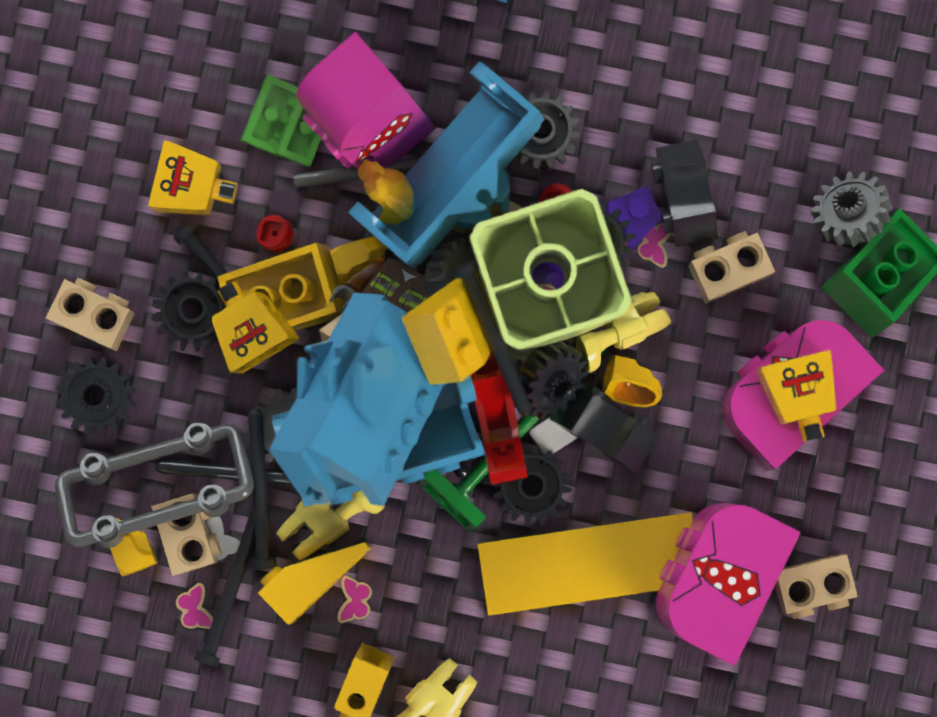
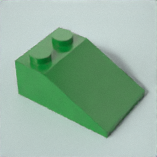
M900 208L890 216V223L884 224L883 232L873 237L870 242H864L821 287L871 338H874L895 323L937 274V245Z

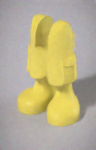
M641 292L630 296L631 302L625 314L602 325L605 330L586 332L566 339L569 344L576 343V350L582 354L581 357L587 360V364L583 368L588 373L595 371L600 366L601 353L609 346L613 345L620 350L626 349L636 343L639 344L646 337L659 332L671 324V319L665 309L652 312L660 304V299L655 292Z
M362 491L352 493L353 499L342 503L337 509L332 507L331 502L304 507L303 500H301L296 507V511L282 524L276 534L284 542L296 534L301 527L307 526L313 534L303 540L292 552L301 561L325 544L328 545L335 542L336 539L349 530V523L347 521L349 518L364 511L377 514L385 508V505L377 506L370 504Z
M449 658L426 680L423 679L417 683L405 697L406 703L409 706L396 717H420L421 715L425 717H459L462 712L461 708L475 689L477 681L469 674L463 682L458 684L453 694L447 691L442 685L450 679L453 671L459 665Z

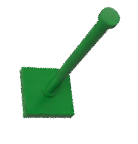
M607 349L602 351L601 357L607 353ZM526 415L521 416L517 420L520 438L539 418ZM486 455L481 458L458 484L455 482L451 484L437 469L428 471L424 475L425 478L420 480L418 485L470 534L486 518L468 500L470 498L468 493L488 473Z

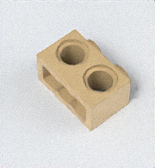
M744 231L726 239L728 245L721 249L715 250L714 246L711 245L694 253L695 260L691 261L688 266L705 304L770 277L775 273L758 232L748 236L747 232ZM744 249L751 251L755 257L754 266H742L737 259L738 251ZM706 265H718L723 273L722 279L716 282L709 280L704 273Z
M78 277L75 283L64 279L46 319L117 352L135 315L133 311L127 308L129 301L112 293H109L106 299L94 293L97 286ZM75 296H82L84 299L83 309L77 314H71L68 309L69 301ZM107 311H114L117 315L116 324L110 329H103L100 324L101 316Z
M188 494L151 506L152 511L196 499L198 494ZM203 512L193 514L191 522L184 527L178 525L175 520L157 525L172 576L218 563L216 555L222 553L216 533H209L206 520L211 519V517ZM192 540L198 541L203 548V554L197 561L189 560L185 554V547Z
M838 554L784 567L775 584L781 612L784 614L792 613L793 619L813 615L814 607L827 605L828 610L849 606L848 599L858 597L847 554ZM834 572L840 577L841 586L837 592L829 593L825 589L824 580L828 574ZM796 581L802 582L806 588V595L799 602H794L789 596V587Z

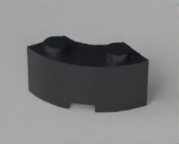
M698 139L657 147V162L651 163V169L655 185L661 184L666 212L661 213L665 234L672 233L676 247L717 239L716 210L709 188L706 161Z
M588 384L586 389H577L574 393L577 396L576 401L569 400L567 402V410L563 411L559 408L556 416L550 418V420L581 441H586L601 450L602 454L637 473L659 438L657 434L647 428L651 422L634 411L628 416L604 401L607 396L605 393Z

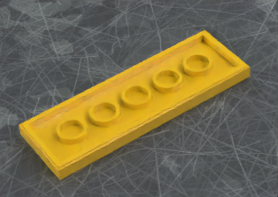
M692 512L479 543L478 551L488 616L659 591L663 580L659 579L661 570L667 560L674 561L679 550L675 546L676 540L684 527L690 528L693 522Z

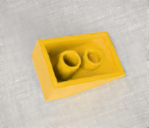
M313 243L217 277L220 288L237 281L245 296L252 292L264 293L294 331L337 318L343 313L341 309L346 303L342 298H335L332 303L329 301L335 288L340 283L329 246L320 243Z
M462 278L453 280L401 317L429 385L462 382L483 366L492 352Z
M364 542L286 566L283 569L280 566L275 567L260 581L264 587L258 594L290 625L299 619L373 547L368 542Z

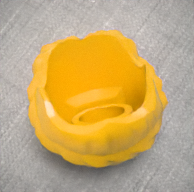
M363 160V163L358 168V176L364 182L365 191L369 198L382 206L383 212L379 220L391 225H397L409 220L414 213V192L405 175L396 169L383 168L377 161Z

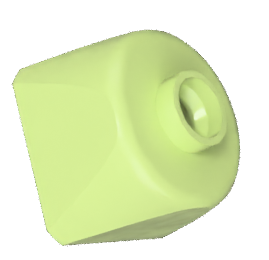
M580 189L477 223L472 232L470 240L475 259L480 268L478 271L489 306L504 341L517 349L544 346L581 335L623 316L630 305L631 297L597 197L588 191ZM544 262L558 265L564 274L562 287L552 291L538 287L531 277L536 266Z

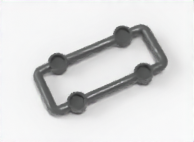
M193 423L188 426L182 437L124 454L105 458L102 454L90 453L82 459L79 467L62 472L55 482L63 534L66 542L74 547H84L98 543L103 548H113L122 541L125 534L200 512L209 517H219L227 511L229 504L247 498L254 489V479L244 437L241 430L233 424H223L210 428L204 423ZM229 438L239 486L224 490L218 485H207L200 491L196 499L118 521L113 516H101L94 522L92 529L78 533L70 484L85 480L91 485H100L109 479L113 471L188 449L193 454L203 455L214 447L216 441Z

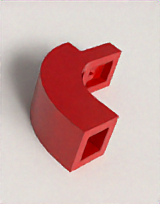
M490 353L485 364L470 376L477 399L475 404L492 485L526 478L528 475L513 399L493 353Z

